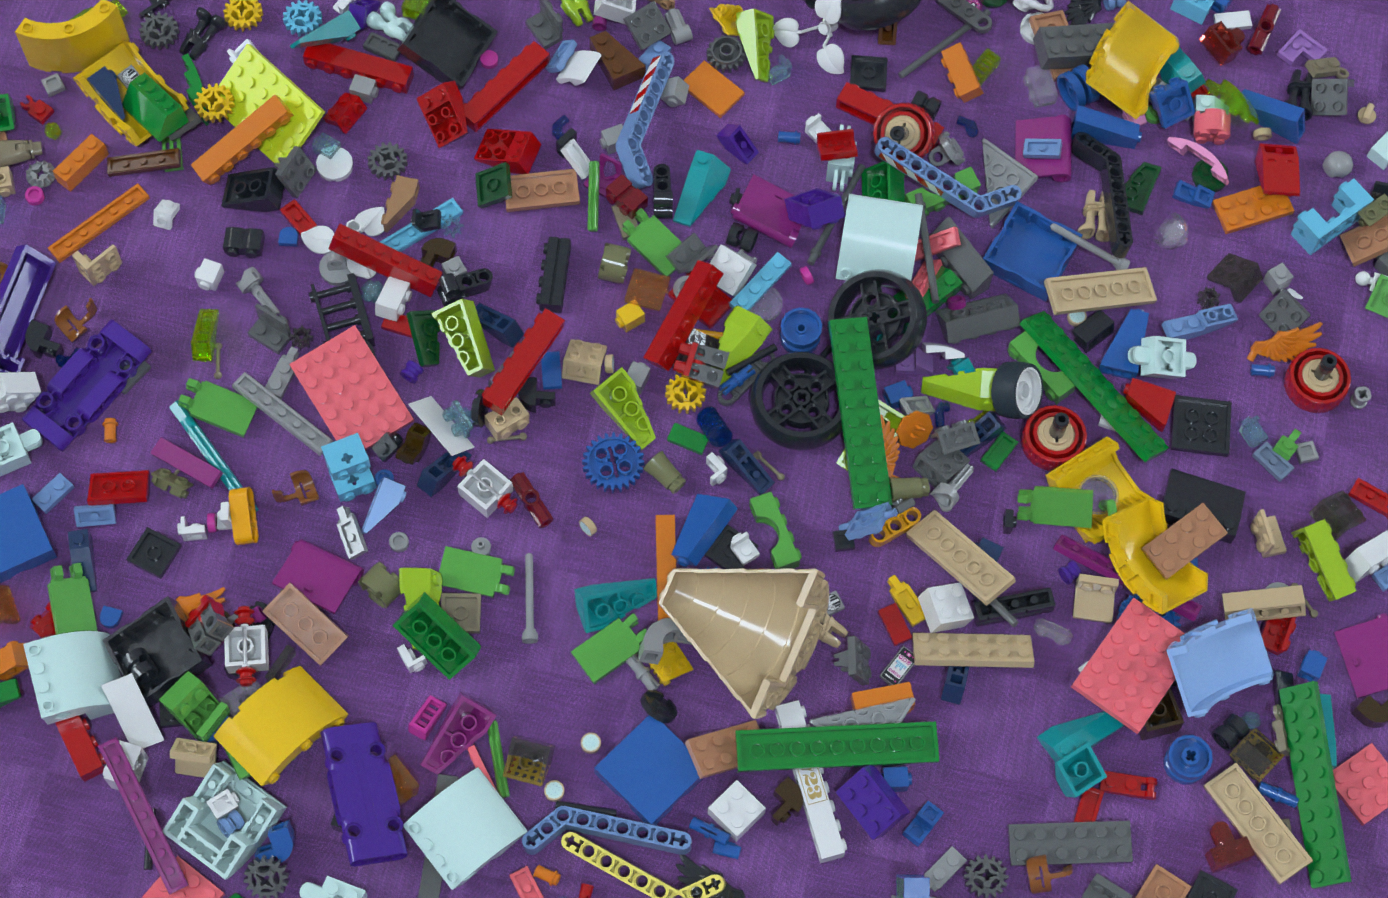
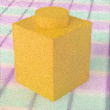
M633 300L616 310L615 322L619 328H623L627 333L645 322V313L636 300Z

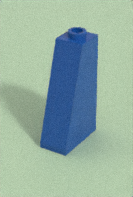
M1244 89L1241 95L1236 97L1235 105L1239 115L1264 128H1270L1272 132L1298 144L1305 132L1304 108Z
M1078 105L1072 122L1071 139H1074L1076 133L1085 132L1102 144L1135 149L1137 142H1141L1142 132H1139L1140 124Z
M1130 309L1098 369L1101 373L1129 380L1136 378L1139 365L1130 363L1128 351L1134 346H1141V338H1145L1149 313L1141 309Z
M697 494L671 554L679 565L684 567L688 565L697 566L738 509L730 499Z

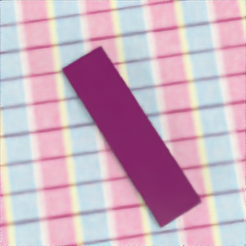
M162 437L150 452L153 456L211 489L214 488L223 474L222 471Z

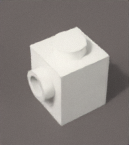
M204 258L201 266L195 272L198 286L204 290L216 291L224 274L223 266L220 263Z

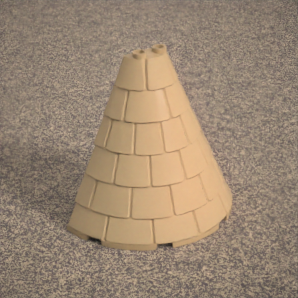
M745 568L673 569L667 576L665 589L660 593L659 605L677 625L686 639L692 643L704 661L709 663L733 696L741 702L750 716L754 719H759L766 716L767 709L774 710L776 706L780 705L797 683L795 675L801 669L805 670L823 629L820 618L827 613L829 584L828 581L823 580L825 574L815 568L798 570H747Z

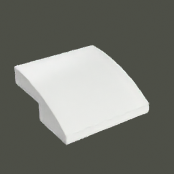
M586 50L575 51L556 80L560 84L570 81L575 86L584 83L601 57V54Z
M929 342L922 343V350L926 353L941 352V356L945 359L965 358L964 353L948 345Z

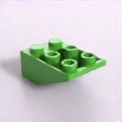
M189 671L159 699L197 741H201L196 734L197 731L220 704L203 682Z

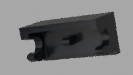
M1099 310L1072 330L1076 337L1074 341L1087 353L1114 333V321L1102 310Z

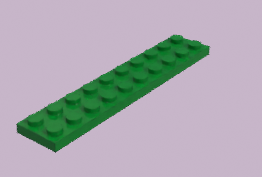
M1042 311L1022 320L1020 325L1145 463L1169 449L1164 440L1153 431L1152 427L1143 420L1138 411L1133 409L1126 398L1102 375L1101 371L1091 363L1089 358L1081 352L1076 343L1064 333V330L1052 320L1049 314Z
M867 317L829 320L853 510L871 508L889 502L892 506Z
M1311 681L1279 689L1288 748H1290L1289 754L1296 797L1299 798L1298 809L1305 851L1313 860L1308 865L1311 888L1318 889L1352 882L1318 682Z
M936 721L735 731L738 772L939 762Z

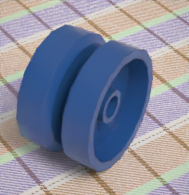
M1083 64L1057 77V86L1062 100L1073 111H1076L1078 105L1085 106V104H1091L1099 100L1100 93L1086 83V72L1089 68Z
M799 307L787 312L782 319L780 342L783 348L789 353H812L820 344L822 332L820 317L808 308Z
M1183 735L1177 738L1170 745L1163 759L1167 775L1173 781L1182 785H1191L1200 781L1210 769L1213 761L1209 745L1202 738L1194 735Z

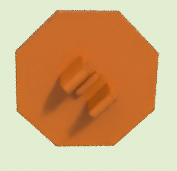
M916 410L903 417L896 430L900 445L913 449L926 442L933 429L930 415Z

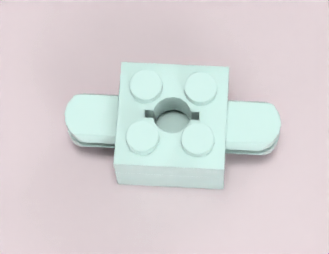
M840 124V130H843L844 125ZM855 157L828 161L826 181L833 182L832 191H836V185L840 183L839 192H843L844 184L848 183V177H852Z
M1161 336L1141 338V346H1134L1128 351L1130 363L1141 365V376L1164 379L1185 377L1186 370L1194 368L1197 361L1194 353L1186 351V339Z
M13 422L0 427V477L31 464L27 452L40 447L43 442L37 430L31 429L19 434Z
M329 876L326 877L323 886L306 882L302 885L299 892L301 898H367L368 896L365 890Z

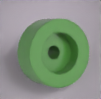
M1150 105L1145 113L1146 120L1151 124H1158L1160 120L1157 110H1154L1153 106Z

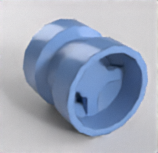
M1103 0L1105 9L1111 11L1115 7L1122 8L1126 4V0Z
M234 809L228 813L227 817L217 820V825L222 834L229 838L230 834L234 833L235 830L242 829L245 822L238 811Z

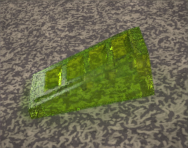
M988 48L972 66L976 76L980 78L978 80L980 86L999 66L1001 57Z

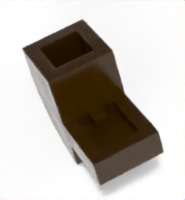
M433 238L427 241L421 247L422 258L420 262L434 267L436 262L442 264L454 258L457 252L456 243L444 238Z
M415 422L407 430L405 442L396 452L395 458L406 464L413 465L415 462L419 463L430 441L432 432L429 428Z
M1369 695L1351 714L1367 727H1382L1388 723V700L1381 706Z
M787 777L774 790L773 794L783 804L772 815L771 821L776 826L781 822L783 824L787 822L791 817L790 812L798 817L803 805V795L800 787L791 778Z

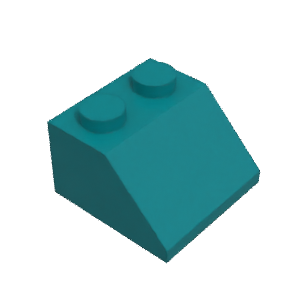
M1085 742L1055 762L1056 781L1065 797L1076 798L1107 777L1089 742Z

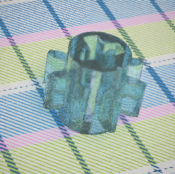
M449 214V219L442 218L444 225H441V228L446 230L444 232L445 236L451 233V237L455 238L456 233L462 234L460 227H463L464 224H459L460 217H456L454 220L453 216ZM451 222L456 224V227H453V230L448 228V226L451 225Z
M369 280L361 287L363 291L361 297L366 302L372 301L375 303L384 286L379 281L373 282Z

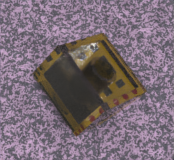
M1256 727L1229 754L1234 763L1242 766L1248 775L1259 783L1285 756Z
M519 735L513 736L503 777L542 786L551 766L556 745Z

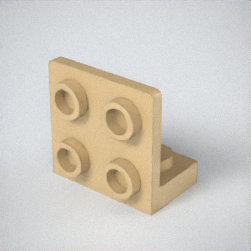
M114 244L92 261L86 254L82 255L79 251L72 255L79 272L93 286L103 282L107 275L112 271H116L122 264Z
M571 339L563 360L562 378L599 385L607 346L600 343H589Z
M1264 509L1259 510L1250 525L1252 534L1257 539L1256 546L1258 552H1261L1263 558L1285 554L1287 550L1275 515L1266 517Z
M1079 574L1075 587L1073 618L1111 623L1113 620L1114 597L1119 579Z
M176 738L170 750V758L175 759V773L205 778L212 765L216 763L217 744Z

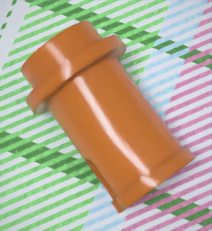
M105 418L102 423L104 427V442L116 443V427L118 422H116L115 418Z
M540 864L536 867L533 875L548 882L550 886H557L561 878V874H558L557 870L554 872Z

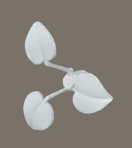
M816 0V14L823 18V21L817 26L798 30V22L793 18H783L775 23L773 27L775 36L786 47L797 45L800 39L799 34L819 29L821 34L827 35L823 43L824 49H820L817 52L819 65L825 71L832 74L844 73V54L842 49L836 44L827 45L830 37L833 36L832 32L838 28V21L841 17V0Z
M384 207L367 209L359 213L355 220L348 221L346 226L359 233L365 232L368 236H378L384 232V226L381 225L382 215L385 214ZM316 226L302 232L301 238L311 251L317 254H327L331 252L328 248L334 232L327 226ZM350 259L347 260L348 270L354 273L355 276L366 279L375 276V271Z

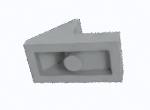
M927 396L904 397L900 399V410L904 416L916 410L927 413L930 416L935 412Z

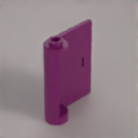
M1058 115L1056 117L1016 120L1015 160L1035 173L1038 178L1052 176L1056 182L1070 181L1071 118L1067 115ZM1025 139H1061L1060 159L1024 158Z
M754 174L739 204L735 203L730 212L733 214L732 218L792 248L802 224L789 220L784 199L795 195Z
M300 539L294 542L289 557L272 584L284 589L291 582L312 603L335 614L351 587L358 585V581L363 576L364 568Z
M1387 613L1376 616L1374 620L1334 632L1357 699L1388 690Z

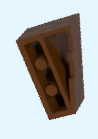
M607 31L589 37L590 50L601 54L598 64L613 91L644 77L646 65Z

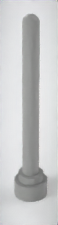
M1055 223L1051 224L1050 228L1052 231L1112 263L1115 270H1125L1129 267L1130 260L1117 258Z
M527 553L525 555L526 629L522 633V642L534 644L538 642V633L534 629L533 555Z

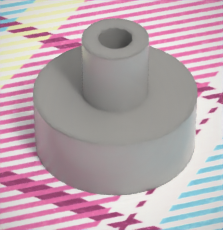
M480 537L472 542L471 549L474 553L488 556L491 552V544L486 538Z

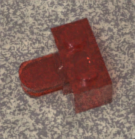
M1220 21L1209 26L1199 40L1220 66H1223L1233 61L1243 49L1241 43L1245 39V34L1239 28L1227 29L1223 22Z
M1220 821L1211 827L1210 835L1216 847L1209 849L1205 857L1212 873L1249 861L1255 855L1247 836L1235 840L1226 822Z

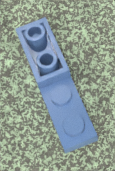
M1226 304L1199 310L1194 315L1164 321L1162 327L1167 337L1187 340L1228 326L1238 321L1232 305Z

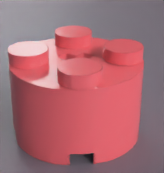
M1208 108L1205 109L1204 113L1197 111L1194 114V138L1196 143L1204 144L1210 141L1214 142L1215 145H1222L1225 143V140L1230 138L1231 114H1226V110Z

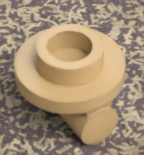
M1368 103L1367 107L1359 110L1357 116L1360 122L1371 124L1375 121L1374 104Z

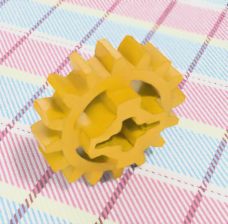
M229 0L230 4L225 3L226 9L223 10L225 21L228 22L229 27L234 26L236 31L238 28H241L242 32H244L245 28L251 30L252 25L257 27V21H262L263 11L258 0Z
M215 83L214 87L208 84V89L202 87L203 92L196 93L199 99H194L196 103L194 107L198 111V115L203 117L206 122L210 119L212 123L215 122V119L221 122L222 117L228 119L226 114H232L231 108L235 107L234 102H232L235 99L231 95V91L229 89L226 90L225 85L219 88L218 83Z
M676 374L675 381L670 379V385H666L665 390L667 392H665V398H668L667 404H672V410L678 408V413L685 410L686 414H688L689 409L696 412V406L701 408L702 402H705L704 395L706 394V389H704V384L679 377ZM684 388L687 392V398L684 395Z

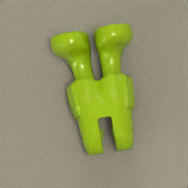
M561 0L563 11L577 27L583 25L579 13L582 14L586 23L593 21V15L587 0Z

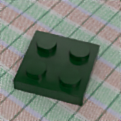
M504 162L475 173L478 207L483 209L512 198L510 164Z

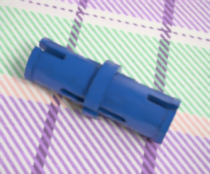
M748 364L738 373H733L730 379L720 384V391L727 386L728 388L722 393L725 396L728 395L737 386L741 387L745 380L755 375V370L753 369L747 373L752 368Z
M1260 781L1257 787L1261 795L1273 799V802L1284 803L1292 808H1295L1298 804L1299 798L1294 794L1284 791L1282 787H1274L1263 781Z
M693 817L689 825L690 829L705 835V838H711L725 846L731 837L730 833L715 827V824H708L697 817Z

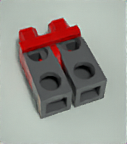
M694 342L692 344L681 343L678 353L687 356L686 362L676 360L673 370L682 374L681 377L718 389L729 352Z
M204 595L200 599L201 604L199 607L192 609L188 614L189 618L185 625L189 628L188 631L194 649L211 656L221 644L220 640L223 641L234 627L232 623L227 621L223 605L212 597Z

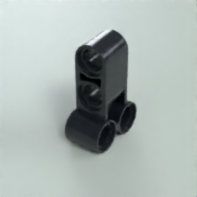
M658 164L654 167V216L657 219H673V193L671 191L670 168L666 164Z
M482 268L458 276H454L453 273L441 276L438 280L440 286L436 290L443 306L445 307L459 299L488 291L493 274L489 269Z

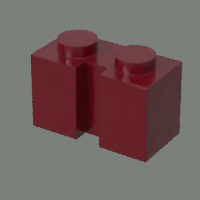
M623 174L606 187L607 200L611 204H615L623 215L629 216L631 219L635 218L636 212L640 208L644 210L648 206V196L640 189L632 186V182Z

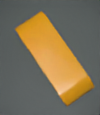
M251 487L231 489L229 491V505L234 542L236 545L257 543L258 527L253 491Z
M911 507L896 517L886 520L882 531L879 532L883 539L877 540L874 534H870L869 543L874 547H881L906 533L920 521V511L915 507ZM913 515L916 521H909L906 516ZM890 524L898 525L899 530H892Z

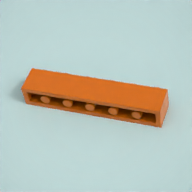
M273 95L191 164L192 168L203 182L209 185L219 181L220 176L225 172L231 171L238 161L244 160L250 151L260 147L262 141L267 137L273 136L280 126L286 125L290 118L294 116L280 97Z

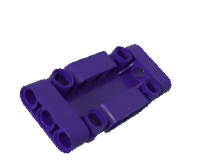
M112 319L101 329L98 335H92L89 338L86 348H80L48 383V391L41 392L36 398V404L21 418L24 423L30 428L37 430L43 438L61 452L77 436L82 435L86 431V426L89 422L93 423L125 388L127 379L133 378L136 375L137 368L152 353V350ZM102 343L101 347L95 348L97 344ZM126 365H130L127 370H123ZM51 400L48 405L44 406L46 401ZM75 422H79L78 426L72 428Z
M377 723L345 725L322 730L320 735L326 756L324 764L328 769L327 780L337 824L342 826L343 834L341 838L342 842L346 845L350 866L356 867L404 859L408 856L402 831L403 821L399 818L400 804L390 764L385 760L384 754L386 750L385 746L381 743ZM371 751L376 752L378 756L373 755ZM332 757L338 758L339 761L333 760ZM388 826H393L396 831L390 830ZM349 832H354L356 837L351 836Z

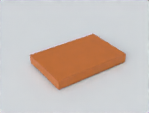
M705 60L683 80L689 85L688 93L719 118H722L745 95L743 90Z

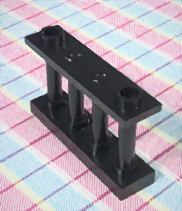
M354 273L347 274L348 282H345L344 285L316 292L314 284L310 285L312 292H308L311 303H316L326 338L323 344L330 340L328 332L357 324L362 326L363 330L359 332L363 339L367 340L372 346H375ZM343 292H352L353 298H350V301L324 308L320 306L318 299ZM349 308L357 309L358 314L355 317L327 325L325 323L324 315Z

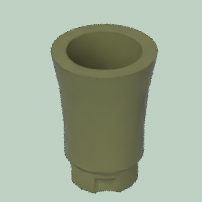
M663 451L656 454L643 469L673 494L678 492L686 483L682 474L668 460Z
M889 477L892 503L900 498L906 500L929 496L930 485L926 477Z

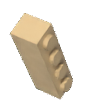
M1302 585L1222 594L1225 620L1229 619V614L1253 608L1257 621L1306 616Z

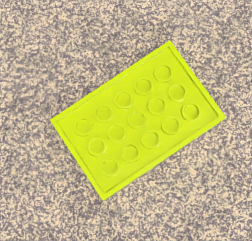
M246 44L219 84V88L225 85L226 90L229 89L235 99L232 101L235 104V107L231 108L233 113L226 114L227 120L234 127L239 125L273 95L280 97L294 116L290 118L286 125L280 126L273 136L267 137L262 141L261 146L258 147L273 163H280L278 158L287 157L294 146L301 148L325 114V111L251 44Z

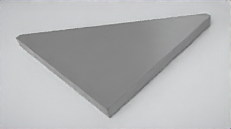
M983 138L987 193L1010 185H1016L1021 189L1022 197L1038 180V176ZM991 199L992 203L998 204L996 199ZM1013 206L989 214L990 228L993 229Z
M910 697L810 719L809 722L816 727L901 723L916 699Z

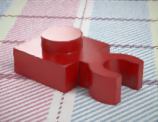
M26 95L29 103L24 104L20 102L21 108L28 111L27 113L30 117L43 125L54 113V109L40 99L35 103L30 95Z

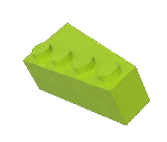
M460 299L431 313L440 324L441 331L447 336L451 348H454L457 358L468 376L481 378L495 371L474 301Z
M1323 519L1293 531L1291 534L1293 538L1298 537L1301 543L1299 549L1302 554L1308 555V565L1314 573H1318L1317 581L1330 602L1356 592V584L1348 573L1346 561L1340 555L1338 543L1332 537L1330 525Z

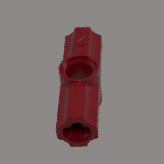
M1266 5L1247 48L1251 54L1262 55L1281 12L1277 5Z
M524 472L517 473L510 481L524 508L530 513L539 529L548 526L554 519L542 502L539 493L533 488ZM535 498L536 501L533 503L527 502V499Z

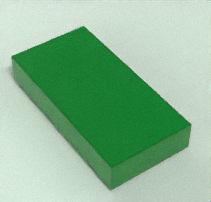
M674 423L667 438L668 442L699 455L703 454L710 440L709 436Z
M1002 432L980 462L997 472L1018 445V441Z

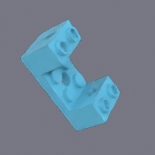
M1352 179L1350 182H1343L1338 188L1339 191L1334 195L1335 199L1331 206L1340 214L1337 218L1332 217L1326 222L1314 208L1308 212L1306 210L1297 217L1298 221L1293 225L1294 229L1291 235L1309 255L1315 253L1359 221L1360 216L1357 213L1374 201L1355 179Z
M358 433L321 446L329 475L340 502L351 501L355 496L369 494L377 488L370 471L369 458Z

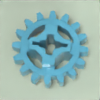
M298 0L297 4L291 2L292 7L286 6L287 12H283V22L286 30H291L292 35L296 32L298 37L302 33L307 35L308 32L314 31V29L319 28V24H322V13L319 6H315L313 1L308 4L307 0H304V3Z

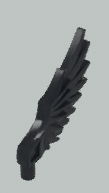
M1070 0L1071 3L1067 5L1068 10L1065 11V15H1068L1066 18L1067 22L1072 20L1070 25L1091 23L1094 16L1102 10V0Z
M679 855L685 865L684 867L678 863L676 864L678 870L686 876L678 877L679 881L686 884L682 888L714 874L724 878L722 873L714 872L704 864L701 868L685 855ZM714 878L713 884L706 886L705 882L703 885L706 887L708 894H710L708 889L712 887L719 889L718 885L721 881ZM726 882L725 889L710 898H745L743 890L733 888ZM697 886L692 890L693 897L700 898L703 892L700 887Z

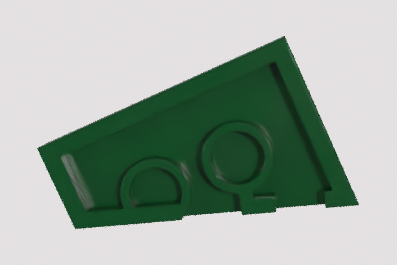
M1143 162L1125 183L1130 212L1143 215L1162 167Z
M437 310L410 311L406 314L418 362L421 367H433L439 364L440 343L438 342V332H440V325H438L437 319H434L431 314Z

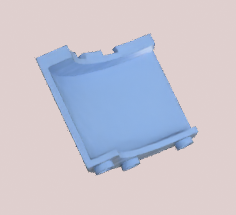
M1253 608L1229 614V619L1221 622L1215 619L1180 636V642L1174 641L1166 649L1188 717L1194 716L1199 718L1205 716L1214 704L1230 698L1229 695L1256 684H1268L1273 679V669Z

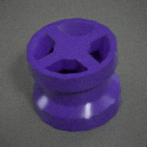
M408 360L406 368L401 370L400 375L408 382L415 384L418 380L417 377L424 372V369L416 362Z
M1073 560L1068 562L1067 566L1058 568L1060 577L1067 585H1070L1074 579L1078 578L1079 574H1082L1079 566Z

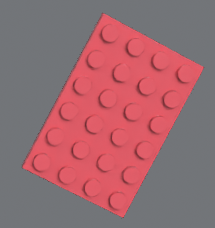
M355 325L289 364L336 441L358 433L366 451L386 432L396 433L414 422L410 412Z
M1133 597L1071 688L1138 734L1176 679L1166 649L1172 642H1180V636L1185 633Z

